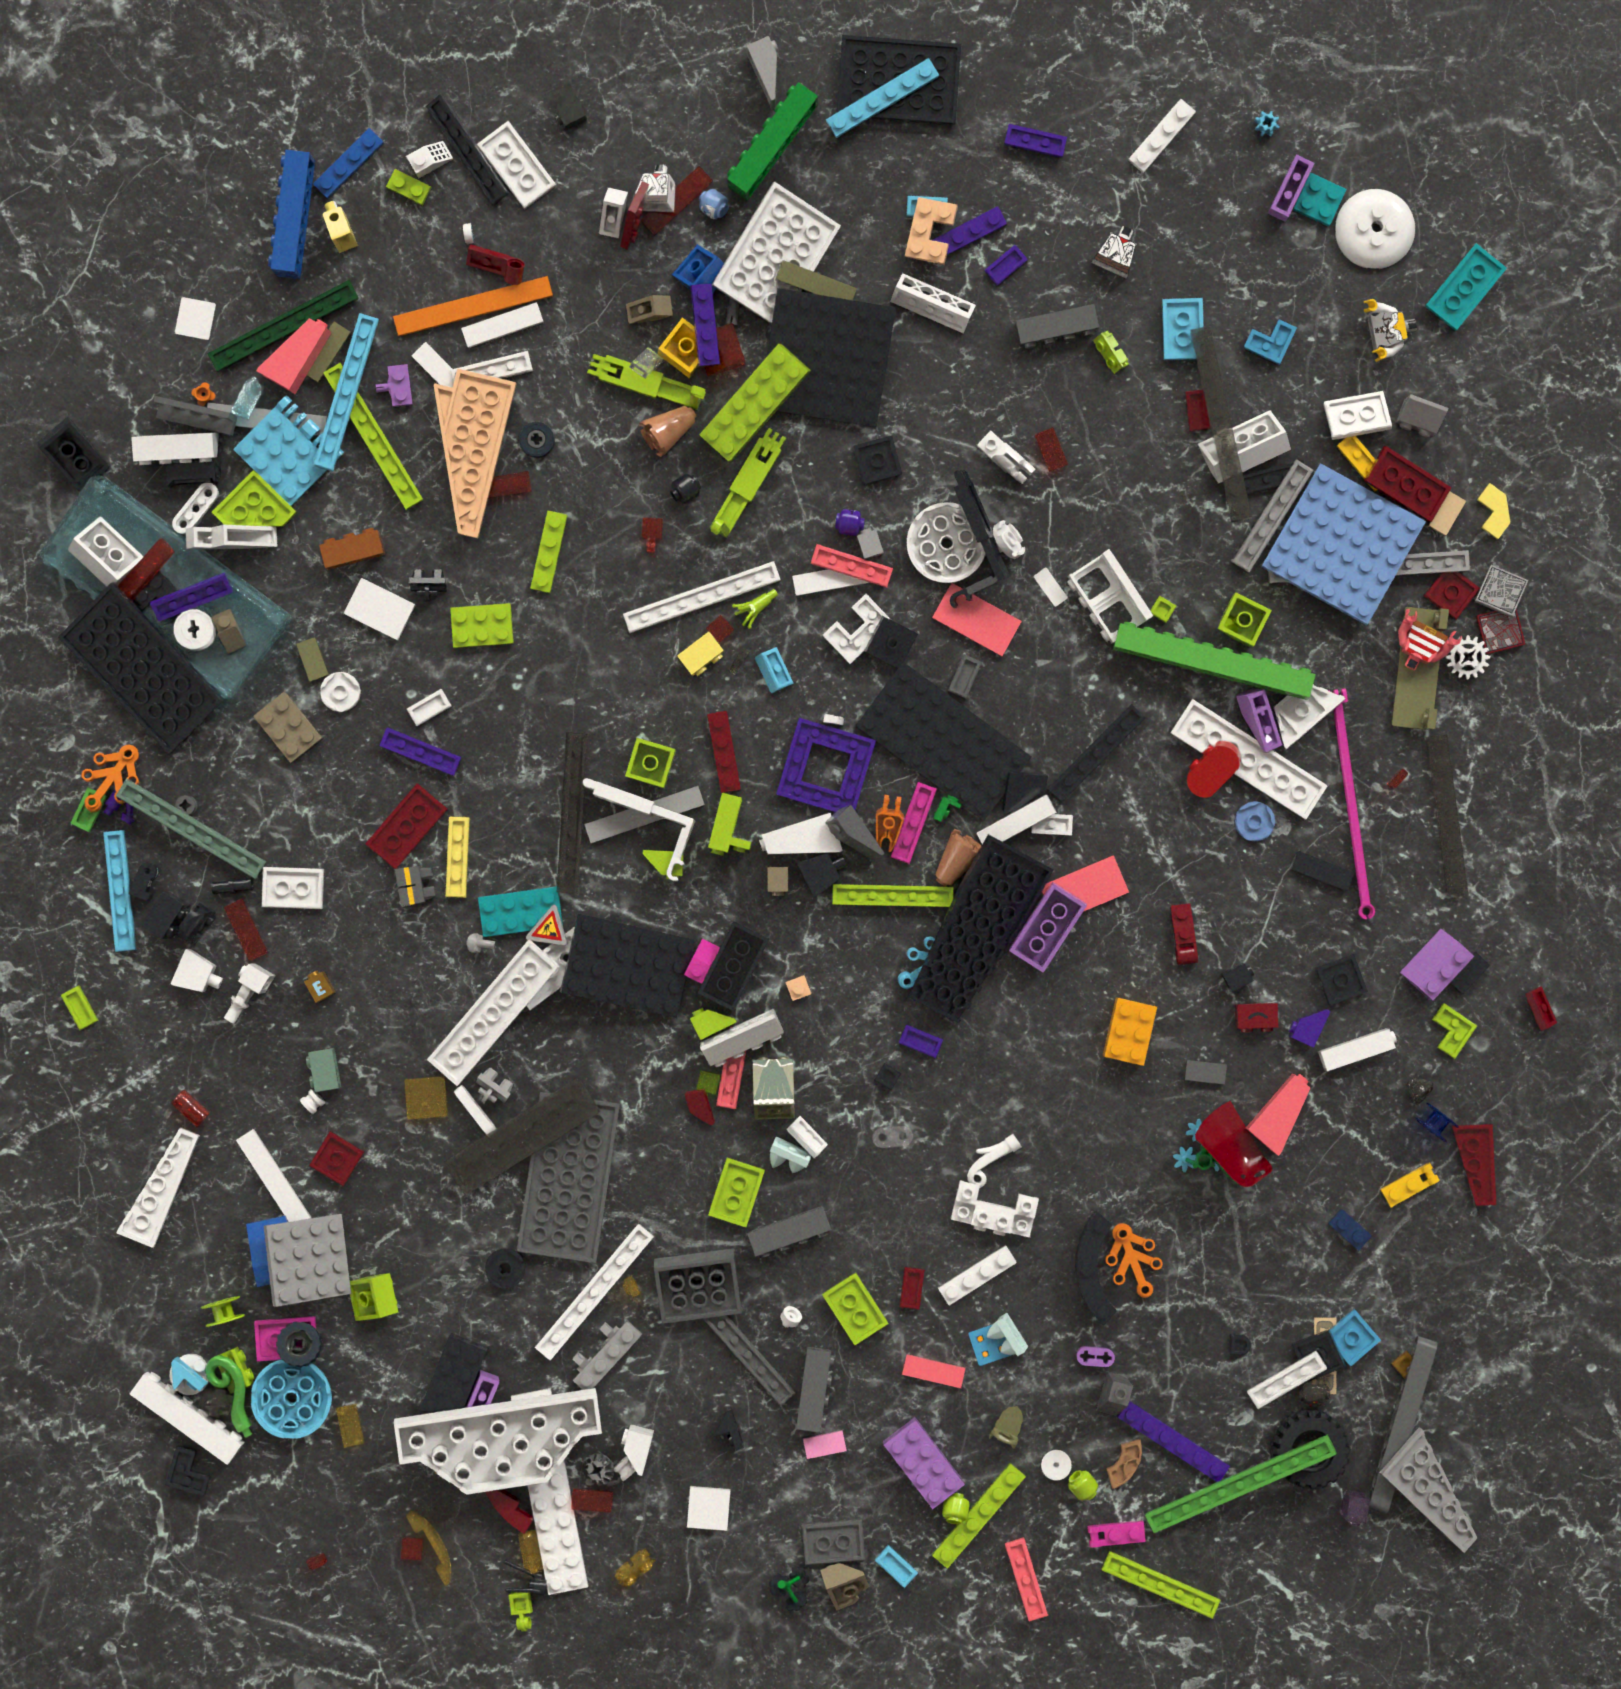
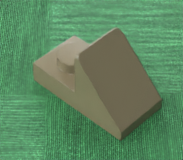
M231 609L212 616L218 631L217 634L228 654L247 646Z

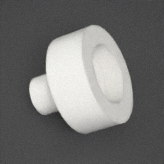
M788 1306L783 1310L780 1318L783 1326L796 1327L801 1321L802 1315L798 1309Z

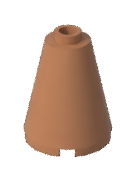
M682 406L643 420L639 423V426H643V429L640 431L648 446L652 450L656 448L659 451L656 454L662 457L695 423L696 414L691 407Z
M956 829L950 835L935 874L938 877L937 881L945 887L947 885L952 886L968 871L982 846L968 835L962 837L960 835L961 831Z

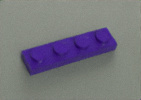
M997 206L932 241L948 243V256L1006 226L1007 222Z
M691 285L698 365H719L712 285Z
M224 572L150 602V605L158 621H162L233 593V588Z
M388 727L379 745L455 776L462 758Z

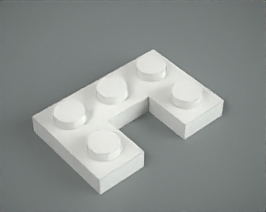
M867 594L852 606V609L865 622L852 635L838 622L834 623L822 635L849 664L864 652L882 615L889 618Z

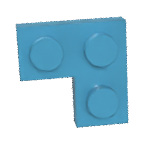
M1279 319L1270 337L1252 329L1243 348L1280 365L1297 327Z

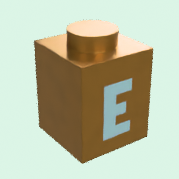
M318 970L307 975L308 980L304 981L315 1003L336 993L325 972L319 973Z

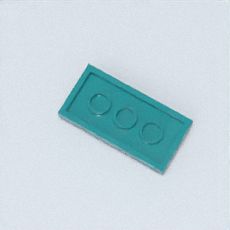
M1476 243L1425 307L1457 331L1507 267Z
M558 886L478 897L483 937L531 931L552 905L557 906L563 925Z

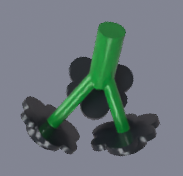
M794 1566L789 1574L792 1580L789 1581L788 1576L776 1573L773 1576V1580L769 1582V1586L772 1587L770 1590L772 1595L783 1597L786 1595V1592L790 1595V1598L786 1600V1609L788 1611H799L807 1604L805 1593H793L791 1591L792 1584L796 1588L800 1587L803 1589L809 1583V1577L806 1575L805 1570Z

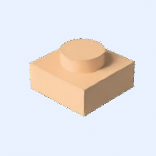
M804 975L786 982L792 1001L811 994Z

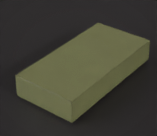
M315 637L296 644L310 682L329 675Z

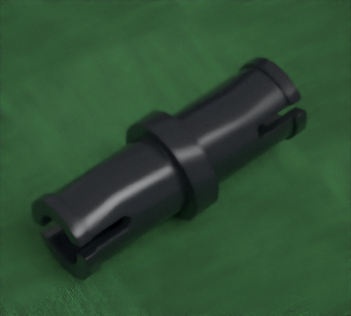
M252 877L237 880L229 878L228 881L212 882L211 889L213 895L228 892L236 894L237 891L253 890L254 882Z

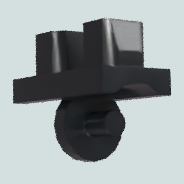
M414 569L412 577H409L411 592H417V596H425V602H430V596H438V592H447L446 579L442 569L432 570V578H425L424 570Z

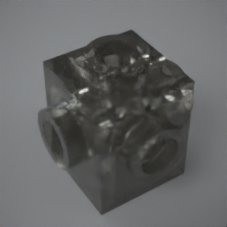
M217 1387L215 1389H203L198 1409L209 1412L208 1416L220 1418L221 1415H229L232 1408L233 1395L226 1393V1389H219Z

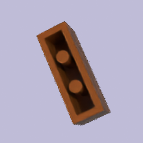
M374 528L362 530L363 534L355 535L354 533L343 535V539L335 540V538L324 540V544H320L319 547L325 568L330 570L386 555L380 532L374 530Z

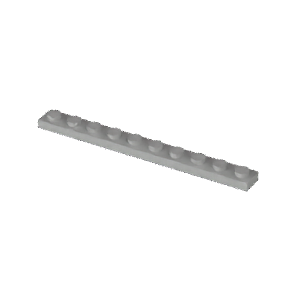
M1469 550L1407 554L1395 576L1470 571ZM1268 571L1269 584L1288 583Z

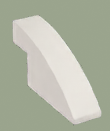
M220 525L212 528L191 527L186 529L187 549L277 547L276 527Z

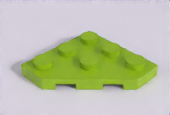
M255 470L212 511L224 525L284 527L297 514Z

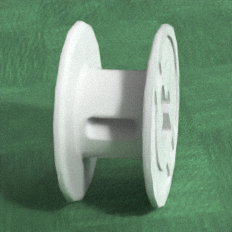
M190 609L177 617L174 623V635L176 640L185 648L192 651H201L208 648L215 640L217 628L213 619L205 612ZM194 622L195 626L199 628V630L196 631L197 638H195V634L191 632V630L194 629Z

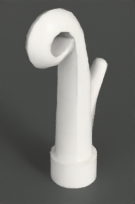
M1014 1134L999 1144L976 1150V1153L985 1155L979 1158L969 1169L967 1174L969 1183L979 1184V1188L983 1187L987 1179L981 1169L1022 1147ZM974 1175H979L981 1181H974Z

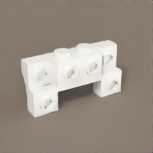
M962 1180L959 1181L951 1220L974 1225V1229L986 1231V1228L994 1230L993 1233L1005 1236L1006 1233H1013L1030 1237L1039 1198L1018 1193L1016 1207L1011 1208L977 1200L980 1185Z

